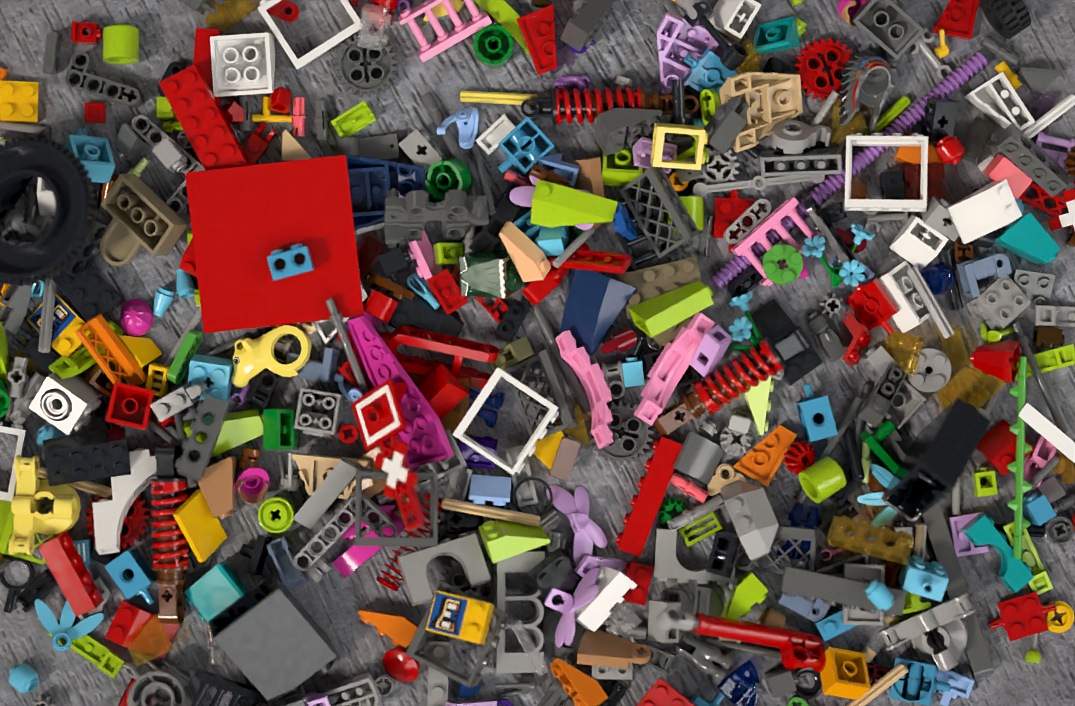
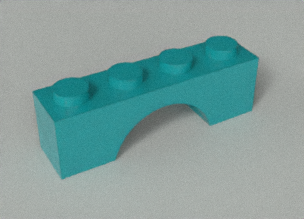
M976 515L961 528V531L972 545L990 544L996 548L1001 557V568L997 576L1009 591L1018 592L1034 578L1031 574L1032 569L1026 562H1022L1020 559H1013L1014 547H1010L1007 544L1006 536L1001 531L996 530L993 526L995 524L988 515Z

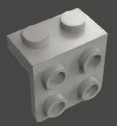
M1008 275L999 277L980 296L974 297L970 303L973 305V310L978 315H982L986 320L985 323L990 329L999 331L1005 328L1028 307L1030 300Z

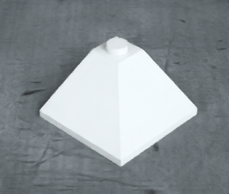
M268 32L210 37L213 94L215 97L273 93L275 72V38L273 34Z

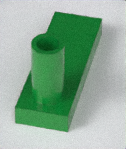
M887 420L871 435L864 431L859 436L888 470L895 475L899 467L879 445L881 441L896 429L892 422Z

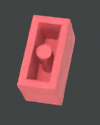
M998 153L983 170V173L993 181L1007 180L1016 199L1021 196L1033 181L1024 171L1017 168L1014 162L1006 155L1002 156Z

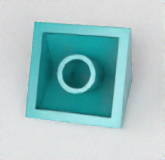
M795 16L759 24L753 41L752 52L767 55L800 47Z

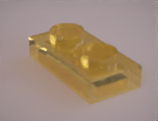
M959 325L952 327L955 334L949 338H944L941 331H939L944 349L951 361L952 369L970 364V358Z

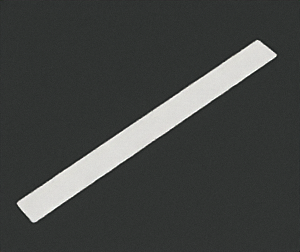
M1026 403L1018 416L1075 463V442L1029 403Z

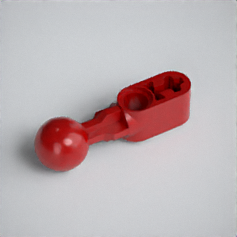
M585 242L578 248L580 250H590ZM551 266L544 280L531 281L521 292L536 306L562 282L569 268Z

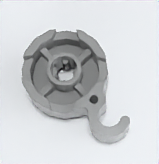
M796 120L780 121L773 126L771 145L774 149L778 147L783 149V153L793 155L803 153V150L806 148L810 149V147L816 145L817 141H822L826 147H829L831 129L825 125L810 127Z

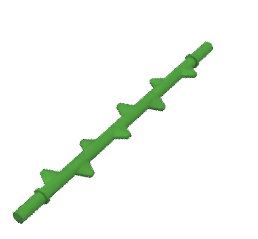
M1018 357V385L1009 390L1010 394L1017 397V423L1009 427V430L1017 435L1016 461L1007 465V469L1016 473L1015 498L1007 503V506L1015 511L1013 559H1022V539H1024L1022 537V530L1030 526V522L1023 518V493L1032 489V485L1024 481V454L1031 451L1032 447L1025 443V421L1018 416L1026 405L1027 357Z

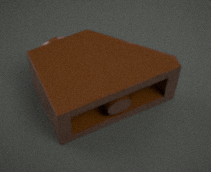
M94 364L88 368L82 379L111 399L114 385L98 364Z

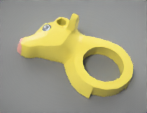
M289 325L273 329L256 339H238L234 345V370L231 382L236 388L245 387L252 377L265 368L283 377L299 375L297 371L305 366L310 357L311 340L300 328ZM283 335H295L301 342L300 356L292 364L284 365L279 363L274 355L275 343Z

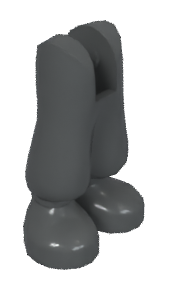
M683 634L681 639L693 647L690 652H687V650L676 646L674 652L691 663L701 673L710 674L713 684L718 687L727 671L715 666L713 662L719 663L728 670L736 653L730 651L722 654L719 648L704 643L690 635Z

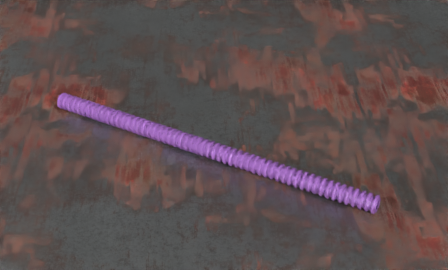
M974 52V55L966 59L965 63L960 64V68L957 67L955 71L950 73L951 75H947L946 80H941V83L936 85L937 87H933L932 91L927 92V96L924 95L923 99H919L918 103L913 104V108H908L904 115H900L899 119L894 120V124L891 123L890 127H886L885 131L880 133L883 136H891L892 133L906 134L908 129H912V125H917V121L920 122L922 117H925L924 107L927 104V98L950 97V93L953 94L955 90L959 89V86L964 85V81H969V78L974 76L973 74L978 73V69L981 70L983 66L988 64L985 56L981 52ZM866 146L861 148V152H856L857 155L852 156V177L854 178L856 173L859 174L861 169L864 170L865 165L868 166L870 161L873 162L874 158H878L879 153H884V149L887 150L889 146ZM846 163L843 164L842 174L829 175L828 180H823L824 183H820L819 187H815V191H810L809 196L806 195L805 199L800 200V203L796 206V212L802 219L809 216L804 207V200L812 196L821 206L823 201L826 202L828 197H832V193L835 194L837 189L840 190L842 185L845 186ZM785 215L781 219V225L788 233L790 229H794L795 225L798 226L790 216ZM771 228L766 232V238L773 246L776 241H780L781 236L775 229L772 230ZM755 242L750 246L752 248L751 251L758 258L761 257L762 253H766V249L760 242ZM735 255L733 260H729V264H724V268L721 267L719 272H715L716 275L710 276L711 281L718 289L722 290L724 285H728V281L731 282L733 277L736 278L738 273L741 274L743 269L746 270L747 265H752L746 256Z

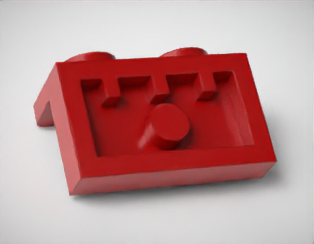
M445 269L427 280V283L446 314L449 315L462 306L467 305L468 301L466 299L469 296L468 294L467 296L466 294L462 296L461 289L456 284L459 281L453 271L449 272L448 269Z
M630 561L629 565H625L623 574L637 586L634 589L629 588L622 596L624 602L627 601L645 606L654 569L653 566Z

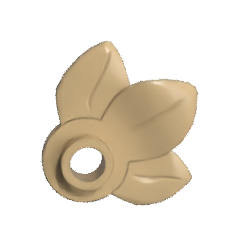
M723 463L717 467L715 475L712 477L709 485H707V492H709V496L720 493L723 498L721 488L737 481L746 482V479L742 474L735 472L732 465ZM725 469L729 471L727 477L722 476V471Z

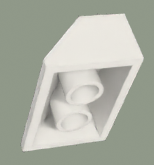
M907 260L878 278L900 310L892 318L902 333L916 327L931 316L907 274V270L911 268Z

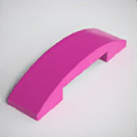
M393 513L389 516L398 526V533L406 528L397 515ZM386 526L383 528L385 535L390 536L394 534L392 527ZM373 530L364 536L380 538ZM354 544L332 564L346 578L383 546H355Z

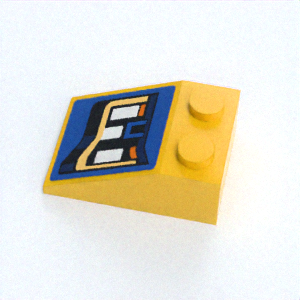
M55 293L51 346L59 354L69 358L84 346L75 334V331L87 321L61 296ZM42 304L27 319L39 334ZM86 328L83 332L88 339H91V333Z
M436 590L426 630L485 645L494 605Z

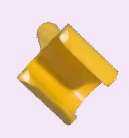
M939 29L940 46L934 50L939 58H943L949 54V49L945 43L944 29Z

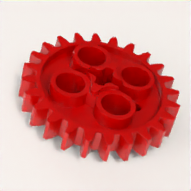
M821 38L819 44L816 40H813V47L807 43L805 46L807 51L800 50V54L803 57H796V60L800 63L794 65V68L799 69L794 74L800 75L801 90H807L805 96H808L810 93L813 94L812 100H815L818 96L822 103L824 98H828L833 90L840 93L839 90L842 84L840 80L834 77V72H841L845 69L844 64L851 58L849 55L853 51L852 49L845 50L847 44L840 47V40H837L835 44L832 43V38H829L827 43H825L824 38ZM827 53L835 54L836 61H829ZM818 54L822 55L823 62L819 58ZM808 61H816L818 68L811 69L808 66ZM824 66L825 68H830L828 74L827 72H822ZM828 76L830 77V80L833 82L834 86L830 85ZM816 79H823L825 87H818Z
M141 494L138 495L131 505L135 509L134 513L131 516L126 515L123 526L128 525L129 532L126 535H120V546L122 545L125 550L128 549V543L133 547L135 546V539L141 542L142 540L139 535H146L147 533L143 529L144 527H150V525L145 523L146 520L151 519L150 516L145 514L150 509L144 508L147 501H140L142 498ZM94 495L95 499L97 500L96 502H98V500H100V499H110V500H113V497H112V498H105V497H102V496L99 497V496H97V495ZM92 507V509H86L90 516L85 517L86 520L90 521L85 527L92 528L88 533L90 536L95 535Z

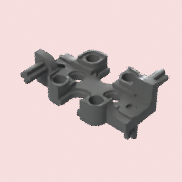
M475 187L467 189V196L462 190H449L445 194V199L439 203L429 202L428 192H425V190L411 191L406 197H400L399 190L391 188V190L387 191L388 197H385L383 218L385 244H388V248H392V251L400 247V242L403 241L404 237L410 241H422V231L425 229V223L428 221H441L442 230H445L446 240L461 239L464 237L465 230L469 226L488 225L489 223L486 196H479V189H475Z

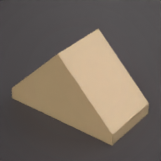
M285 130L282 139V161L312 159L290 133Z

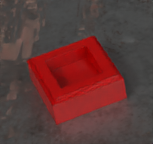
M85 103V123H106V103Z

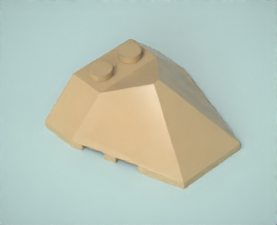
M743 72L728 77L719 90L720 101L723 105H726L731 97L737 95L740 96L741 102L746 101L749 104L747 112L742 117L747 123L732 143L735 152L759 144L758 141L772 134L773 126L776 123L792 120L803 112L799 74Z

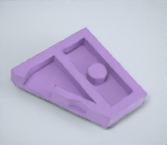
M585 555L574 570L581 577H584L588 571L595 567L600 568L601 565L622 572L628 563L621 559Z

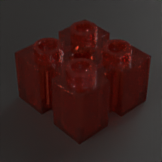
M942 162L927 164V203L933 196L938 199L944 198L947 200L946 186H941V180L945 178L944 164ZM920 164L904 165L900 170L903 171V180L907 187L905 189L906 200H920Z

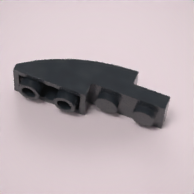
M511 181L496 203V213L489 216L488 225L482 226L468 247L484 259L487 258L495 244H498L500 241L499 232L506 222H512L521 207L514 204L509 197L510 192L514 188L520 187L513 181Z

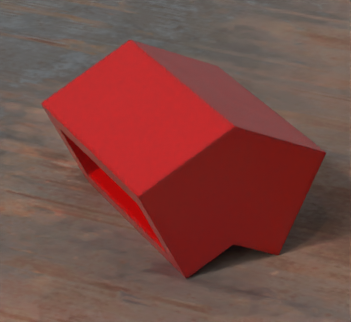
M235 101L222 106L221 109L230 125L244 122V109Z

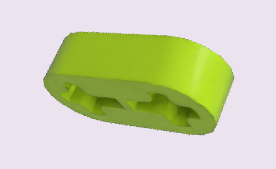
M713 88L705 89L700 93L701 113L705 125L708 124L711 116L721 106L719 93Z

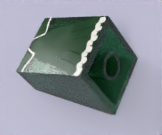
M507 250L467 252L459 257L458 269L460 270L461 277L459 288L461 289L462 296L508 298L521 289V276Z

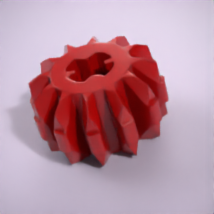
M793 441L792 446H787V453H784L786 458L783 462L786 468L799 475L800 472L811 466L814 462H817L814 459L817 455L814 451L815 447L805 441Z

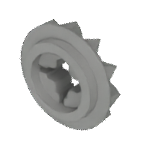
M727 426L721 432L720 444L727 454L740 456L750 448L752 437L748 432L741 433L731 430ZM732 435L735 437L741 435V439H739L740 445L738 443L730 445L733 440Z

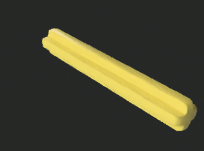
M463 90L460 92L461 102L521 105L526 98H538L537 94ZM527 102V103L525 104V105H533V106H535V104H534L533 102Z

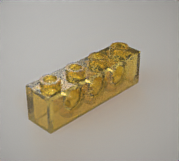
M834 516L827 536L828 544L831 546L904 565L908 563L914 544L913 536L905 531L896 532L885 526H872L866 521H853L847 516ZM849 531L856 532L854 536L847 535ZM869 536L876 537V539L873 541L866 540V538ZM889 541H893L896 543L893 546L886 545V543Z

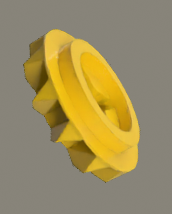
M1054 601L1057 607L1055 611L1059 614H1064L1060 617L1061 621L1058 622L1057 620H1051L1055 616L1054 611L1046 613V622L1050 631L1062 633L1072 626L1074 612L1067 603Z

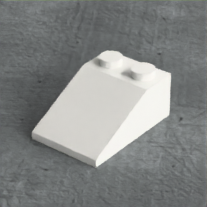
M1007 180L991 182L948 207L963 244L999 229L1022 216Z

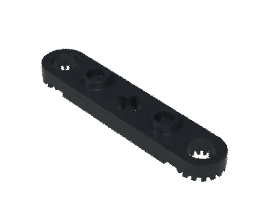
M811 196L804 200V207L813 219L814 227L819 233L823 234L836 253L838 263L843 266V263L846 261L850 263L852 260H856L825 212H822L821 207L818 206L819 203H817L815 198ZM861 272V274H863V275L865 276V279H864V281H865V280H866L865 272Z

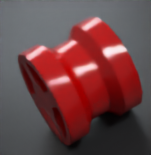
M352 424L343 425L338 432L339 439L346 444L356 442L359 438L358 428Z

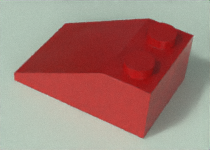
M125 599L122 600L105 638L163 661L180 624L160 623L159 614Z

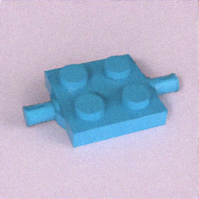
M709 48L697 60L689 54L683 59L684 62L692 66L684 81L700 93L705 89L713 88L718 91L720 96L719 90L727 78L740 72L737 68L734 71L727 69L721 63L720 56Z

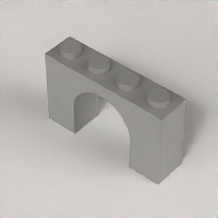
M656 528L653 576L657 577V581L669 582V578H676L677 582L689 583V579L697 580L698 584H709V581H717V585H729V582H734L735 563L731 578L706 572L707 566L700 570H689L681 566L676 557L677 530L672 532L670 529ZM718 532L737 537L736 533Z
M470 532L463 533L458 536L459 539L452 541L451 538L444 539L436 547H421V551L413 553L410 550L401 553V557L398 558V564L412 607L432 601L433 595L426 577V567L432 559L438 556H450L458 560L464 569L470 588L488 583L491 580L476 533L471 535Z

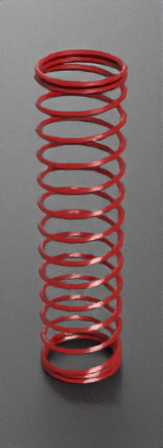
M425 493L424 498L430 501V494ZM438 499V508L440 509L438 512L442 513L444 512L441 508L442 501ZM420 502L423 507L430 511L429 505ZM423 512L424 517L430 521V515ZM424 524L423 526H425L429 531H427V530H425V529H422V528H420V527H418V528L416 529V530H417L418 532H420L423 536H425L426 538H428V537L422 532V531H424V532L430 533V528H429L427 525ZM404 529L413 538H424ZM399 546L405 551L412 550L405 546ZM392 550V552L401 557V553ZM388 557L390 560L398 564V560ZM385 563V566L397 573L402 579L382 570L380 572L388 576L399 586L380 576H377L376 580L397 592L401 586L395 579L404 580L403 576L399 573L401 570Z

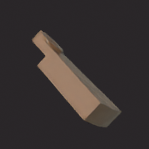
M589 157L570 162L579 165L575 186H572V189L587 190L593 195L604 197L600 157ZM601 223L593 224L592 227L598 229Z
M589 629L585 630L577 653V664L628 668L630 663L645 664L651 659V648L648 645L638 644L600 630L593 632Z

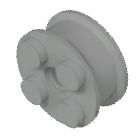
M921 349L909 359L906 372H908L907 377L910 383L920 391H938L951 378V361L939 349ZM928 366L932 367V373L926 372Z

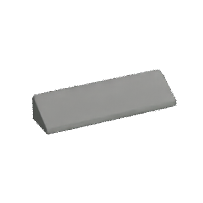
M346 457L342 458L293 519L311 529L360 469Z

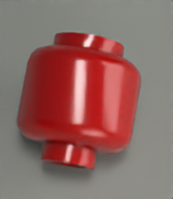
M949 134L936 142L935 152L943 164L951 162L952 165H955L963 159L961 155L964 154L965 148L957 136H950Z

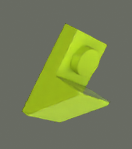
M462 243L435 244L433 246L435 266L459 264V257H463L464 262V245Z

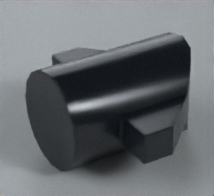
M771 57L768 59L762 72L784 73L790 71V66L781 59Z

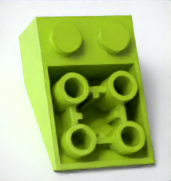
M746 571L733 583L721 617L734 620L741 616L744 618L752 611L751 606L756 602L758 604L767 597V588L752 572Z

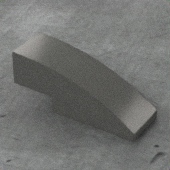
M32 283L31 286L9 285L0 300L2 304L6 305L0 314V322H2L5 329L17 334L27 312Z

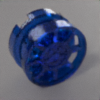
M937 263L925 269L922 273L924 279L925 276L927 277L925 281L930 285L929 288L933 295H938L953 285V274L942 263Z

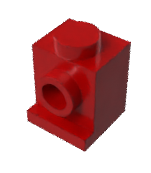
M72 21L71 41L75 45H99V40H102L103 31L98 23ZM85 29H89L88 35H84Z

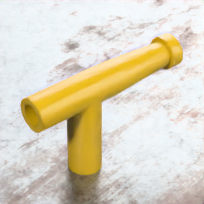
M263 97V114H252V122H293L291 118L293 115L271 114V110L267 109L269 97Z

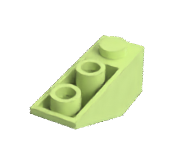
M770 376L767 381L760 380V384L757 387L751 386L748 393L743 392L758 435H763L768 430L769 420H766V412H770L771 400H768L769 392H773L774 381L771 380Z

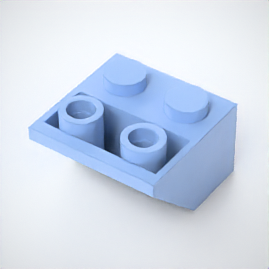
M472 474L469 499H472L475 504H485L486 501H494L493 505L505 506L506 502H510L512 477Z

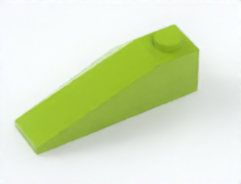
M537 180L532 199L530 223L548 228H556L557 226L613 222L618 202L562 185Z

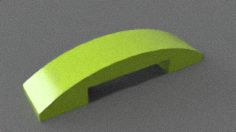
M473 0L500 26L506 28L516 43L530 56L516 20L521 16L504 0Z
M111 320L107 322L117 337L118 335H123L124 331ZM97 345L98 353L103 355V349ZM83 346L69 358L63 355L51 364L49 369L61 379H66L80 374L97 362L87 348Z
M1073 344L1033 354L1041 373L1075 364V348ZM1027 361L1026 377L1033 376Z
M1014 521L1003 525V528L1011 546L1014 547ZM1025 528L1022 530V537L1024 539H1022V559L1020 560L1026 562L1032 569L1031 574L1034 578L1028 583L1032 591H1036L1037 595L1053 589V586Z
M89 634L72 640L71 649L97 665L98 669L115 679L126 662L114 651ZM62 638L58 640L62 645L66 643Z

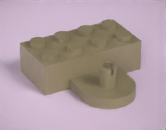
M120 174L101 203V206L113 219L108 225L109 229L100 241V251L103 258L113 266L130 264L142 247L153 256H165L169 254L188 224L135 174Z
M696 257L618 275V281L638 288L635 294H632L627 301L628 304L625 307L627 319L632 318L628 308L696 281L702 283ZM688 317L653 337L654 340L664 347L668 342L672 344L681 328L688 327L690 318Z

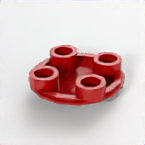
M396 646L393 650H389L384 654L382 659L383 667L389 676L396 681L403 683L412 682L417 678L421 664L419 661L405 655L404 648Z

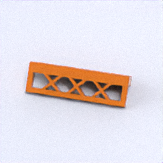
M101 314L89 319L75 331V334L113 385L115 381L121 383V377L125 378L127 383L133 386H137L147 380L146 374ZM86 328L91 333V339H88L83 332ZM97 345L103 349V355L98 353ZM109 361L115 365V371L110 369Z

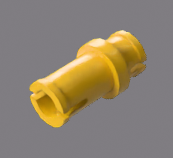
M1005 61L994 68L999 74L1001 72L1004 73L1014 90L1022 85L1018 80V75H1014Z

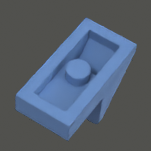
M561 153L540 157L538 166L549 171L551 169L554 170L555 174L570 180V183L567 185L575 186L579 165L561 161L563 155Z

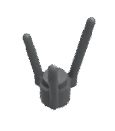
M512 673L522 676L518 677V683L495 684V687H518L520 689L498 694L499 698L528 694L529 692H534L535 678L534 675H529V673Z

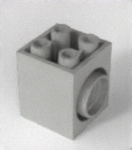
M53 372L47 376L29 408L65 434L70 435L74 431L78 432L83 425L86 426L92 418L90 414L101 404L99 399L103 393L78 375L61 379Z
M301 388L294 428L302 429L304 434L330 437V434L337 435L340 428L345 396Z

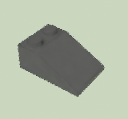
M866 0L851 17L855 24L896 60L925 31L893 0Z

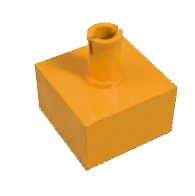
M829 647L825 651L826 664L820 672L823 694L859 700L871 689L865 653Z

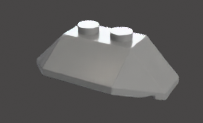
M737 481L721 488L724 503L749 559L752 561L770 553L779 524L764 488L742 481Z
M369 672L341 681L319 692V694L328 696L331 706H380V693Z

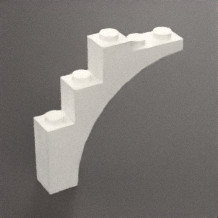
M137 448L129 452L131 475L124 474L111 477L113 500L100 499L98 502L92 503L96 550L99 555L120 552V535L129 508L138 495L151 483L149 478L157 476L156 458L152 456L149 449Z

